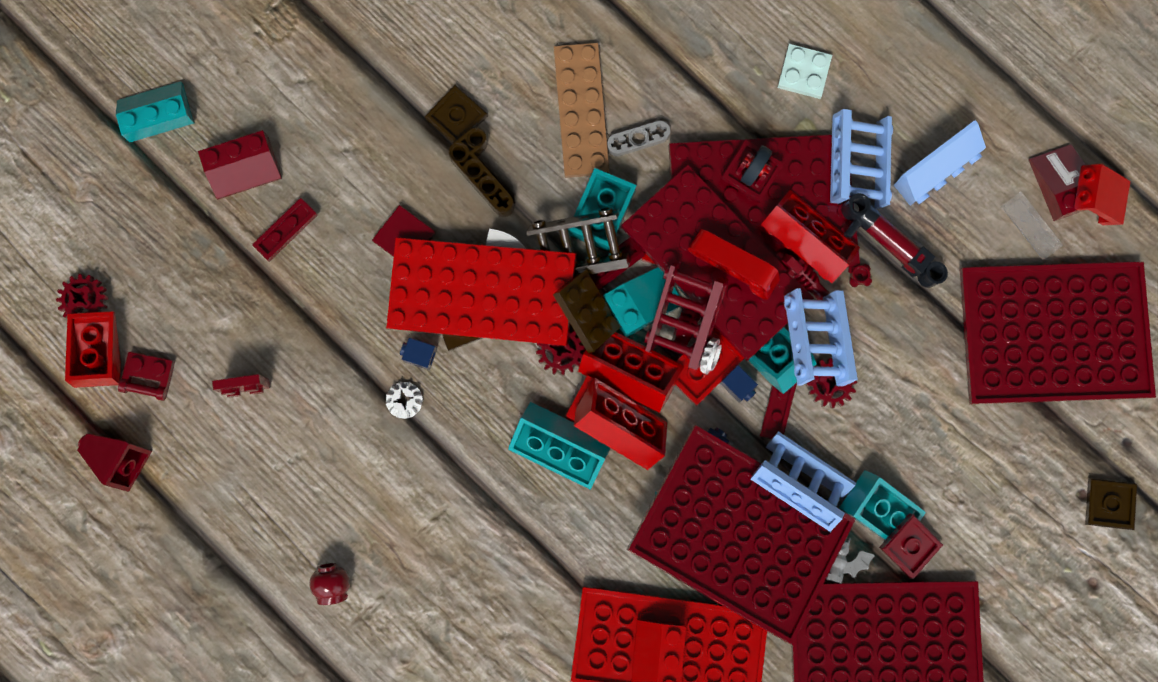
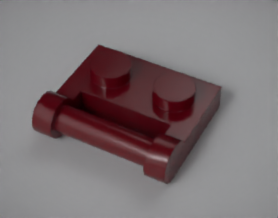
M128 352L122 379L118 384V392H133L165 401L175 361ZM133 376L158 381L160 386L154 388L131 383V379Z

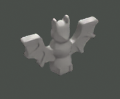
M849 538L848 542H844L826 580L842 584L843 574L845 573L855 578L859 571L869 569V563L875 555L860 551L853 561L847 562L846 555L849 553L851 538Z

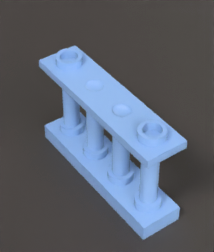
M842 109L833 115L830 203L839 204L848 200L849 196L861 193L870 199H875V209L890 205L892 198L890 190L892 116H887L877 121L876 124L853 121L852 110ZM851 130L876 133V146L852 143ZM851 152L876 155L875 168L852 165L850 162ZM850 174L875 177V190L851 187Z
M798 288L784 296V306L787 312L797 385L801 386L814 380V376H835L836 386H846L857 381L844 292L835 290L823 297V300L802 299L801 289ZM804 309H824L826 322L806 321ZM807 331H827L830 344H809ZM811 353L831 354L833 367L812 366Z
M778 431L766 446L767 449L773 452L770 461L764 460L753 473L751 480L828 531H831L843 519L845 514L836 507L839 498H844L855 487L856 482ZM781 458L793 465L789 475L777 468ZM801 471L812 478L809 488L797 482ZM820 484L832 491L828 501L817 495Z

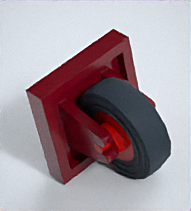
M745 140L721 177V180L760 203L784 163L771 156L772 151L767 147L762 146L758 148Z

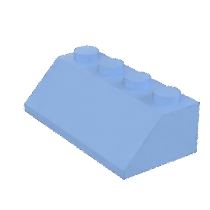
M974 120L905 172L894 184V187L910 206L915 202L921 204L930 197L928 192L933 188L938 191L947 184L945 179L951 175L953 178L957 177L965 170L963 168L965 164L969 162L972 165L982 157L980 153L986 146L977 121Z

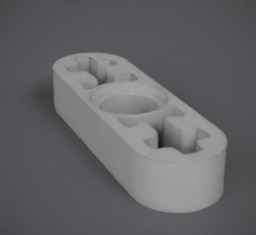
M656 121L614 134L608 139V152L613 156H622L664 143L669 138L670 127L664 121ZM658 127L661 130H665L663 137L655 134L651 136L652 140L649 141V134L646 130H650V134L655 133ZM634 134H643L645 141L642 144L634 143L632 140ZM625 137H629L628 142L631 147H627V143L622 144L620 150H617L616 147H612L614 145L615 140H617L618 143L626 142Z

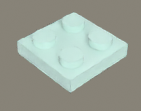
M789 44L777 88L821 99L832 55Z

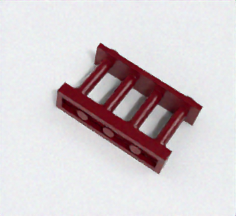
M676 261L671 266H667L664 279H666L652 329L648 330L645 337V343H647L645 351H652L656 345L686 355L690 359L688 367L697 370L701 365L700 362L707 343L711 339L729 279L720 276L711 283L679 272L681 262ZM678 281L706 291L707 295H710L708 304L705 303L703 305L673 294L675 282ZM669 302L701 313L700 316L703 317L701 325L698 324L696 326L666 315ZM666 324L693 334L697 338L695 346L689 347L659 336L662 325Z

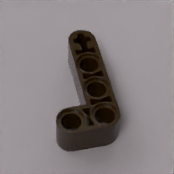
M472 128L449 148L451 162L497 215L508 217L514 211L513 199L477 158L486 150L488 143L486 134L482 129ZM475 137H481L483 139L482 142L478 145L471 143L472 139ZM463 151L466 154L462 159H456L454 157L455 153ZM471 168H479V174L476 176L468 174ZM487 184L495 186L492 192L487 193L483 191V187ZM498 195H499L500 200H501L504 204L507 203V205H508L507 208H505V207H503V206L500 207L499 201H498V199H497Z

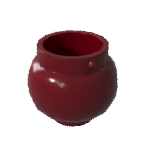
M326 563L318 566V570L312 574L309 581L311 593L316 597L317 604L333 605L345 601L348 598L347 591L350 587V578L346 570L342 567H337L336 563Z

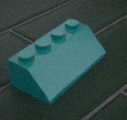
M530 402L520 418L508 450L591 490L610 451V447L576 428L573 422Z

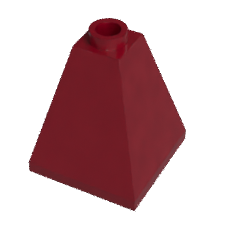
M86 434L80 438L77 449L101 484L127 492L132 488L152 453L147 448L126 441Z

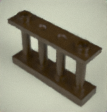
M605 207L598 210L597 213L549 222L537 220L532 222V225L526 231L527 236L537 234L540 250L550 251L546 232L559 230L564 252L574 253L568 228L581 226L588 257L586 258L587 260L578 261L576 259L575 275L585 269L590 275L628 268L631 261L629 252L622 253V251H619L613 220L617 219L620 214L619 208L612 210V207ZM604 223L610 248L609 256L600 257V255H597L590 224Z

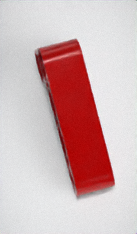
M700 229L688 248V251L697 258L748 284L750 290L762 299L768 300L780 281L779 272L774 266L706 230Z

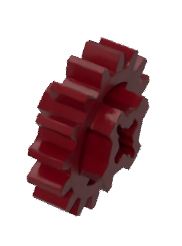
M79 274L78 279L70 276L69 284L64 281L62 282L65 287L64 290H57L59 294H62L56 301L62 303L58 310L64 312V318H67V314H78V312L81 313L83 310H88L85 313L101 312V308L107 309L108 307L103 304L104 301L109 299L108 296L103 295L107 288L100 286L102 282L98 279L94 280V277L91 275L85 278L84 275ZM78 294L83 296V299H85L84 301L87 304L82 302V300L80 299L81 297Z
M575 331L569 333L568 340L571 339L574 342L576 350L570 348L568 344L564 346V350L567 352L562 353L561 356H558L557 351L554 350L555 348L559 349L560 345L537 343L541 350L536 351V355L542 356L538 360L539 364L546 363L545 371L552 368L553 375L557 371H561L562 376H565V370L574 373L573 366H580L578 360L582 359L583 356L580 352L586 349L584 346L579 345L582 342L579 338H576L577 334ZM545 351L553 355V363L548 360ZM566 359H573L570 363L561 365Z
M832 358L827 360V364L823 360L819 361V367H833ZM814 376V380L806 383V386L812 389L808 392V395L814 394L816 396L813 400L814 403L821 400V407H825L829 403L830 408L833 409L836 403L840 407L843 406V399L846 401L852 399L849 393H856L852 385L856 384L857 381L846 386H834L830 389V384L827 381L833 377V383L836 384L835 376ZM817 384L820 385L823 391L822 394L819 392ZM836 391L843 393L838 398H831Z

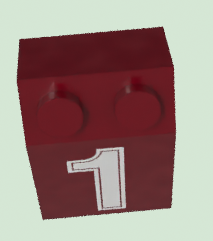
M1071 144L1029 159L1053 221L1085 211L1076 210L1074 205L1080 169L1082 165L1086 164Z

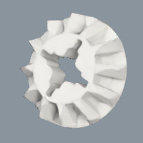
M712 338L707 343L700 362V371L702 373L708 374L714 370L721 353L719 339Z
M399 382L391 386L386 394V406L389 412L398 418L406 419L413 417L421 409L423 402L422 394L410 382ZM401 391H403L406 397H414L407 401L406 410L402 403H395V401L401 399Z

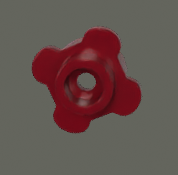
M864 264L857 267H849L848 272L851 276L849 284L852 287L871 285L870 266Z

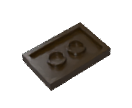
M586 269L577 273L553 294L588 353L598 349L620 328L619 323Z

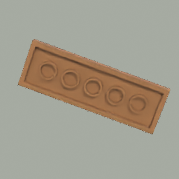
M598 43L554 46L565 178L591 176L594 168L609 173Z

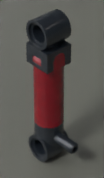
M857 193L843 202L841 206L843 216L853 221L844 232L846 238H851L862 227L903 264L902 269L912 277L917 276L919 283L926 288L939 285L947 279L948 271L946 266L937 261L931 263L935 256L924 246L919 248L871 205L870 199L866 195ZM853 203L858 205L859 211L853 208ZM930 270L934 272L935 279L930 276Z

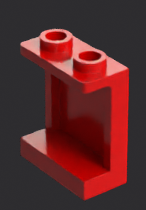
M1103 164L1082 165L1074 208L1076 210H1090L1099 216L1098 223L1101 225H1123L1131 181Z

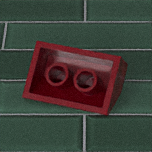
M263 130L198 151L204 173L217 200L282 179L269 137Z

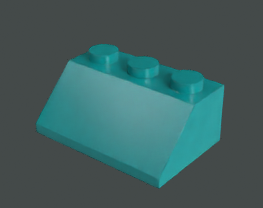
M182 81L117 100L116 118L121 135L129 142L194 124Z

